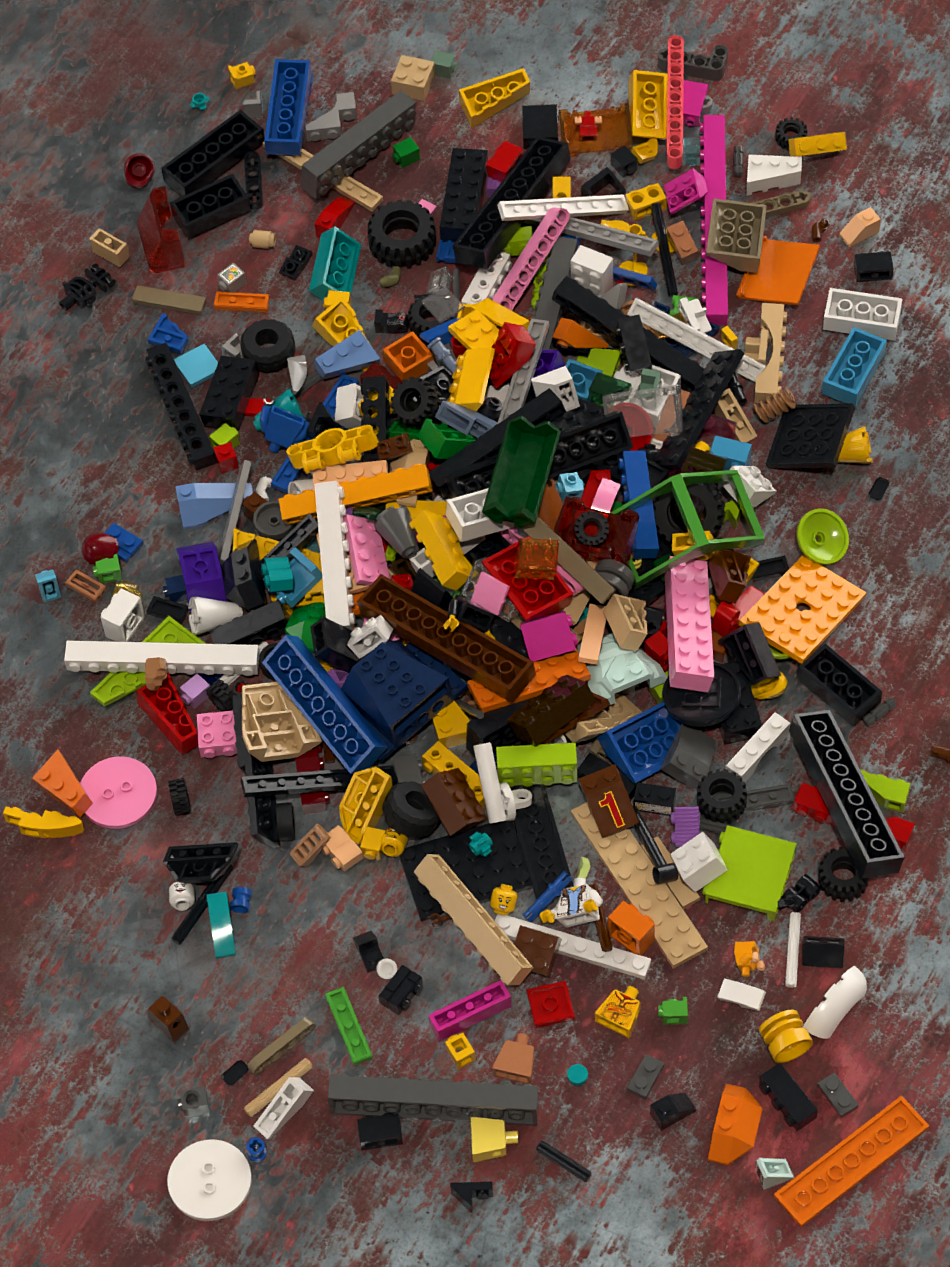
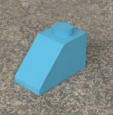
M54 570L42 571L35 575L43 603L61 598Z

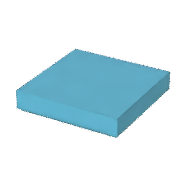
M205 344L174 359L179 372L191 388L212 378L218 364Z

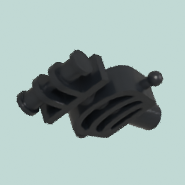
M95 263L91 266L90 270L88 268L84 270L89 281L83 277H74L68 283L66 281L62 283L66 297L59 301V305L63 310H67L75 303L80 308L86 306L87 308H92V303L96 300L94 286H97L106 293L107 287L105 283L112 287L116 280L111 278L108 272L105 273L104 268L98 267V264Z

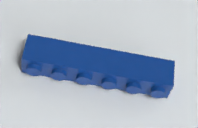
M623 451L621 458L618 459V469L622 472V475H620V485L624 487L622 500L628 503L650 490L651 487L646 452ZM651 499L625 515V518H628L627 535H630L631 538L629 540V550L633 552V559L656 558L659 551L653 502Z

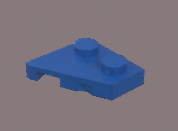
M162 313L148 338V343L155 346L167 342L170 351L179 354L183 352L189 341L188 336L179 330V327L172 323L165 313Z

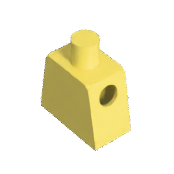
M471 1117L473 1162L505 1156L506 1144L518 1143V1131H505L504 1120Z

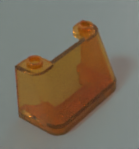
M622 103L616 109L612 106L610 109L591 111V116L602 117V124L597 127V141L579 142V127L575 126V117H583L584 111L576 112V110H572V114L567 109L558 111L561 142L568 143L570 157H575L579 153L617 150L624 145L628 149L633 146L629 103Z

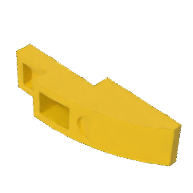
M5 807L3 811L5 821L18 825L23 835L39 838H62L84 832L82 820L75 816H64L57 811L50 812L45 810L42 817L35 812L27 813L17 807Z

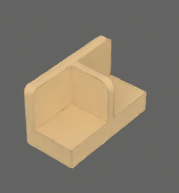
M761 329L760 338H746L744 355L766 365L769 330Z

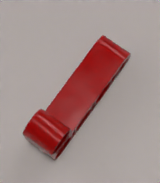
M751 585L740 595L736 604L722 601L715 611L711 629L724 637L740 628L739 620L765 593Z

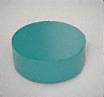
M581 1064L572 1065L567 1072L568 1081L574 1086L585 1084L588 1079L586 1067Z

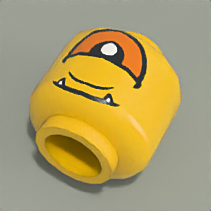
M392 828L387 829L381 838L382 852L390 857L401 855L407 846L408 837L397 833Z

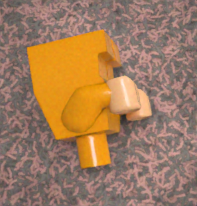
M755 941L735 942L734 954L737 966L742 971V977H749L750 971H754L755 968L760 971L765 970L764 962L759 961V947Z

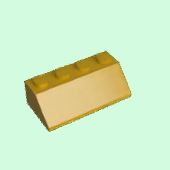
M494 348L468 349L463 355L458 356L455 363L457 368L452 376L454 381L449 389L451 394L447 402L473 411H477L481 407L495 352Z

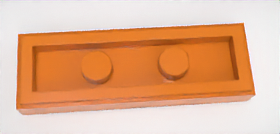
M216 291L214 310L268 313L270 296L269 294Z

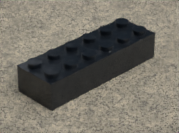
M240 109L161 168L163 181L181 197L210 184L242 160L248 151H254L262 145L265 138L263 128Z
M452 149L439 226L440 240L456 242L481 210L487 176L488 150Z

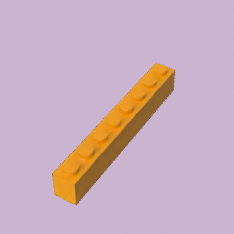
M423 464L412 465V468L407 469L397 468L390 473L380 472L369 478L359 477L356 481L339 482V485L343 486L345 496L342 498V504L345 505L346 509L350 507L359 509L433 491L429 470ZM308 489L300 494H286L283 498H279L282 520L286 525L301 522L309 513L315 519L317 518L315 490Z

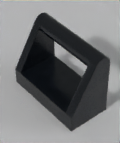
M606 167L581 186V197L594 196L608 184L617 190L612 195H623L626 193V189L615 174Z

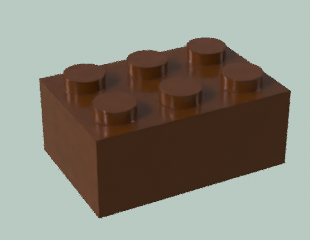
M459 768L436 773L421 784L450 836L466 832L488 819L484 808L479 804L474 791L468 785L464 773Z

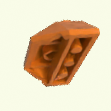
M726 1084L713 1129L708 1161L730 1165L734 1160L754 1148L763 1108L747 1088Z

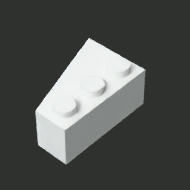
M749 155L746 196L761 190L762 192H767L768 189L775 187L781 189L799 185L801 183L802 157Z

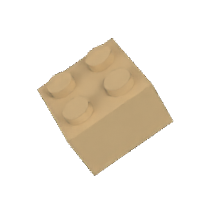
M401 55L391 79L392 94L395 95L402 90L412 99L425 101L435 78V63Z

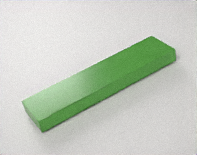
M341 987L326 993V1000L353 1065L356 1066L373 1059L345 988Z

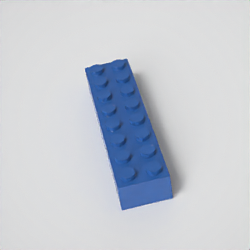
M285 635L262 661L263 665L350 774L370 768L388 748L299 636Z

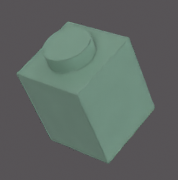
M435 50L431 59L435 63V75L451 78L458 66V63L455 61V54Z

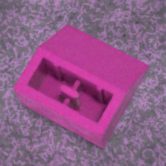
M693 168L664 185L671 214L695 202L708 192L705 177Z

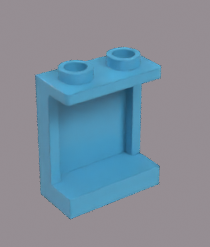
M296 547L290 551L294 558L289 562L293 575V590L270 592L269 588L265 587L272 595L274 593L277 594L276 598L281 604L287 603L291 608L322 579V572Z

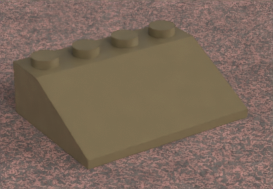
M713 198L706 255L739 271L758 273L767 205Z

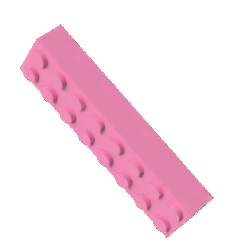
M692 559L664 573L670 687L708 692L714 679L707 561Z

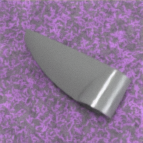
M305 355L289 357L287 359L293 395L300 390L306 379L308 370Z

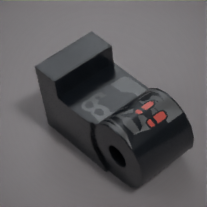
M376 309L374 320L375 333H406L409 325L408 315L403 312L383 313V310Z

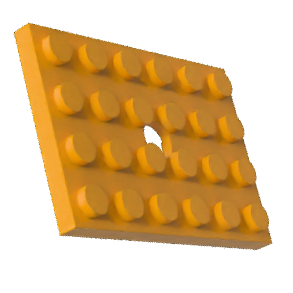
M802 555L739 620V626L760 622L768 644L802 664L862 602L867 592ZM805 603L809 605L810 610H803L801 612L796 608V605Z

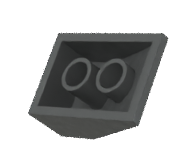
M681 723L660 769L689 788L694 789L698 786L699 782H702L701 778L708 773L716 740L694 726Z

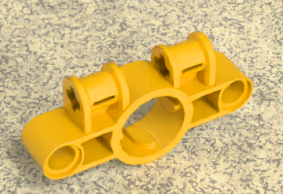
M364 425L345 431L340 428H332L320 433L315 439L291 445L286 452L295 469L304 468V471L308 474L312 470L326 469V466H333L339 463L346 464V461L354 459L361 460V453L377 447L379 440L371 425Z

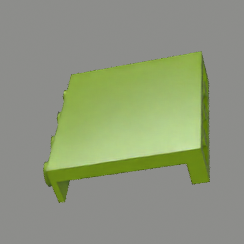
M727 825L725 832L720 834L719 843H721V846L717 850L728 870L704 886L702 894L705 895V903H708L709 899L718 900L768 914V920L775 921L779 910L777 903L784 894L796 854L797 843Z

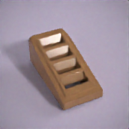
M316 824L289 854L299 866H310L331 837L320 824ZM316 834H318V836L321 838L320 841H319V839L315 836Z

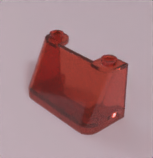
M165 186L155 188L150 192L137 218V226L148 268L153 273L185 267L178 232L174 229L162 230L165 228L166 220L172 219Z
M566 496L553 531L584 560L598 563L603 559H612L628 567L640 517L638 513L630 509L622 511L621 515L587 508L581 498ZM598 511V513H602L607 518L609 533L606 539L597 546L583 545L574 534L575 522L584 512ZM589 521L585 524L584 531L587 535L594 536L598 533L599 526L597 523Z

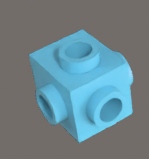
M567 472L559 474L555 485L563 504L580 502L584 492V484L582 479L579 478L578 473Z

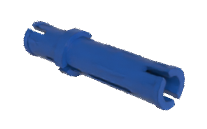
M563 871L553 883H550L548 885L549 888L522 914L526 918L533 913L527 919L529 922L532 923L556 896L562 894L561 891L573 880L571 876H568L563 881L568 875L566 871Z

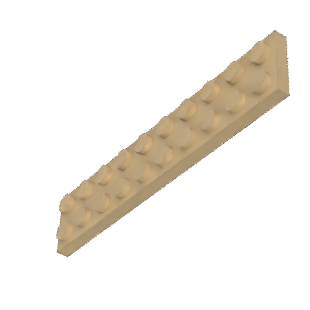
M586 802L572 809V817L629 903L633 904L642 915H647L654 921L655 942L674 969L707 951V944L666 883H655L652 875L654 865L629 828L602 839L588 803Z

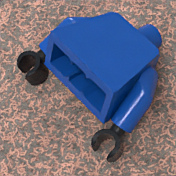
M266 394L264 396L265 405L262 407L260 424L262 431L265 433V439L271 441L269 450L277 453L281 446L289 448L291 444H297L306 438V430L311 421L309 419L311 411L306 414L305 418L274 406V396L271 402H267Z

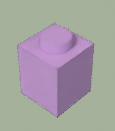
M196 674L180 687V697L186 705L190 704L195 709L209 697L206 694V689L210 685L201 676Z

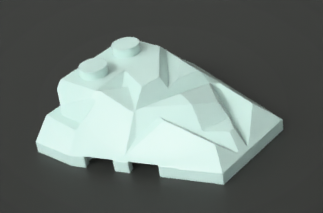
M613 633L604 636L602 639L598 664L585 663L591 674V680L587 681L591 692L607 698L610 705L615 704L614 694L643 681H647L650 688L664 683L668 678L660 664L638 648L636 652L620 648Z

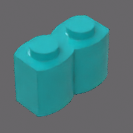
M288 557L264 558V564H261V572L264 575L265 587H268L270 592L293 590V575Z

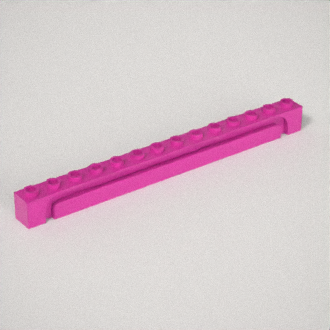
M704 115L703 122H700V133H703V136H700V147L704 149L700 150V161H704V164H700V174H704L708 192L701 197V203H704V206H701V217H704V220H701V231H705V234H701V245H705V249H701V260H705V263H702L701 272L705 274V278H702V289H705V292H702V303H705V307L702 308L707 309L706 317L709 322L716 325H728L727 264L706 255L713 198L726 200L725 115Z

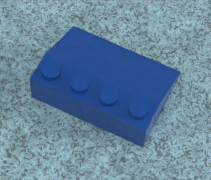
M661 702L604 732L597 739L606 755L635 784L661 770L662 763L681 724L667 712L664 703Z

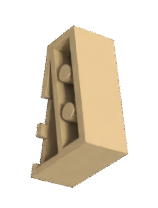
M613 594L603 610L619 647L623 650L637 652L647 635L646 611L644 610L646 601Z

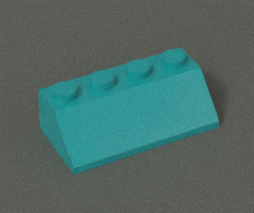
M335 226L322 233L309 292L321 300L328 296L329 290L350 292L351 296L361 243Z

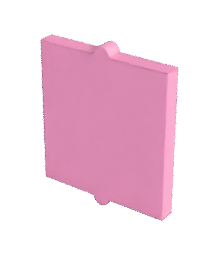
M481 572L477 584L474 585L475 590L471 601L498 616L503 604L506 603V596L510 586L485 572Z

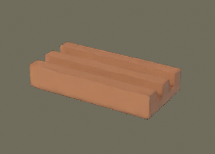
M77 569L65 582L66 587L95 603L98 601V597L101 598L103 591L107 590L104 584ZM77 576V577H79L80 579H82V580L88 582L89 584H91V585L97 587L98 590L92 588L91 586H89V585L86 584L85 582H82V581L76 579L75 577Z

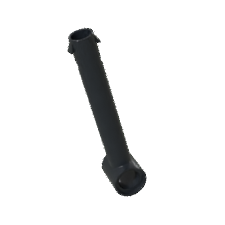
M633 806L639 824L634 827L654 864L652 875L655 883L662 884L677 881V866L674 863H666L638 807Z

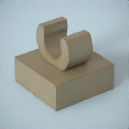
M597 738L585 754L586 757L591 753L602 760L607 756Z

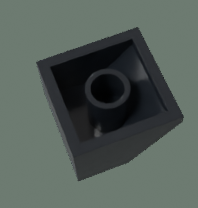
M418 569L411 591L448 612L449 602L454 599L453 596L423 569Z

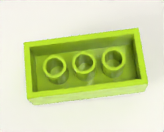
M576 743L540 744L536 747L533 745L496 747L499 783L506 782L510 787L516 785L528 787L535 784L552 785L553 783L572 784L577 782Z

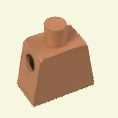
M518 1033L515 1042L505 1041L492 1068L494 1077L532 1084L534 1047L527 1045L529 1041L528 1035Z

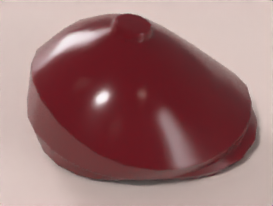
M137 153L127 158L124 164L125 180L130 186L143 188L154 176L155 163L148 155Z
M105 533L91 534L82 543V555L91 564H96L95 561H101L105 558H114V555L118 553V541L116 538Z

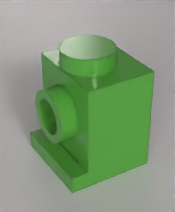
M117 554L111 559L105 558L101 561H95L96 566H93L94 576L99 578L100 583L122 580Z
M683 997V1001L668 999L667 1001H662V1005H658V1017L663 1018V1025L687 1024V997Z

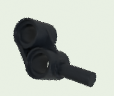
M805 874L797 881L795 888L792 886L785 891L777 904L779 907L789 906L794 912H800L808 902L820 893L822 887L808 874Z

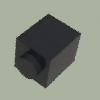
M624 145L611 153V166L624 178L637 170V158Z

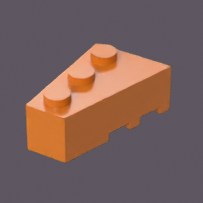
M58 749L32 777L40 789L79 818L93 804L69 763Z

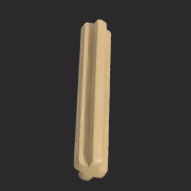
M304 1058L244 1107L247 1115L250 1117L254 1116L270 1103L289 1077L300 1078L312 1068L311 1062Z

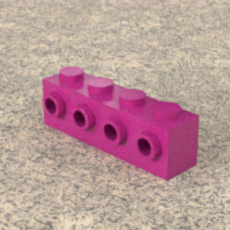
M500 980L428 1015L430 1027L440 1042L512 1007L511 996L504 983Z

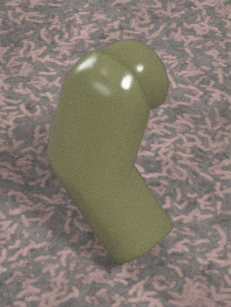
M397 266L393 267L392 274L380 279V285L382 287L397 285L402 269Z

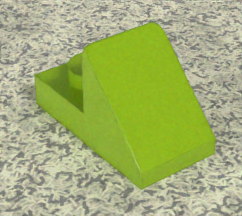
M735 499L725 503L724 512L726 513L723 523L729 520L736 530L742 510Z

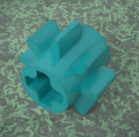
M476 832L470 836L471 843L468 846L476 856L483 855L485 857L492 852L490 848L493 842L485 832L483 834Z

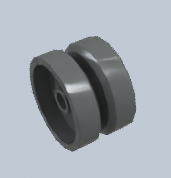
M279 501L263 503L254 513L253 523L257 536L281 541L296 527V523L286 525L283 522Z
M612 559L600 560L594 570L615 589L602 605H607L613 594L628 597L629 591L635 582L633 572L619 561ZM590 594L595 601L599 602L592 594Z

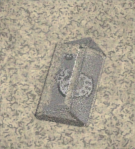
M447 267L431 272L426 289L427 294L448 295L452 275Z

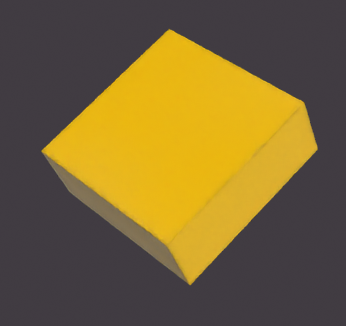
M728 326L722 328L721 340L723 343L733 349H737V336Z

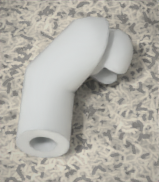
M265 476L259 480L256 493L266 501H269L266 489L271 487L272 479Z

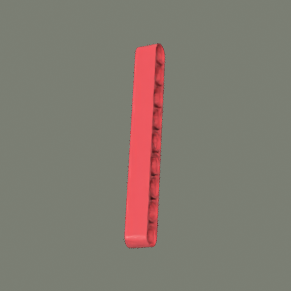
M673 35L668 39L667 166L671 169H678L683 163L684 40L678 35Z

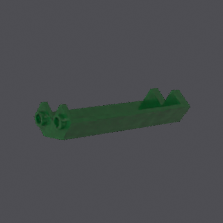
M523 416L508 421L482 509V513L493 522L502 524L503 521L514 523V527L519 528L535 523L561 433L552 423L546 421L534 426Z

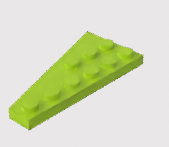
M170 616L142 641L150 643L206 644ZM110 672L90 692V695L106 707L145 686V672Z

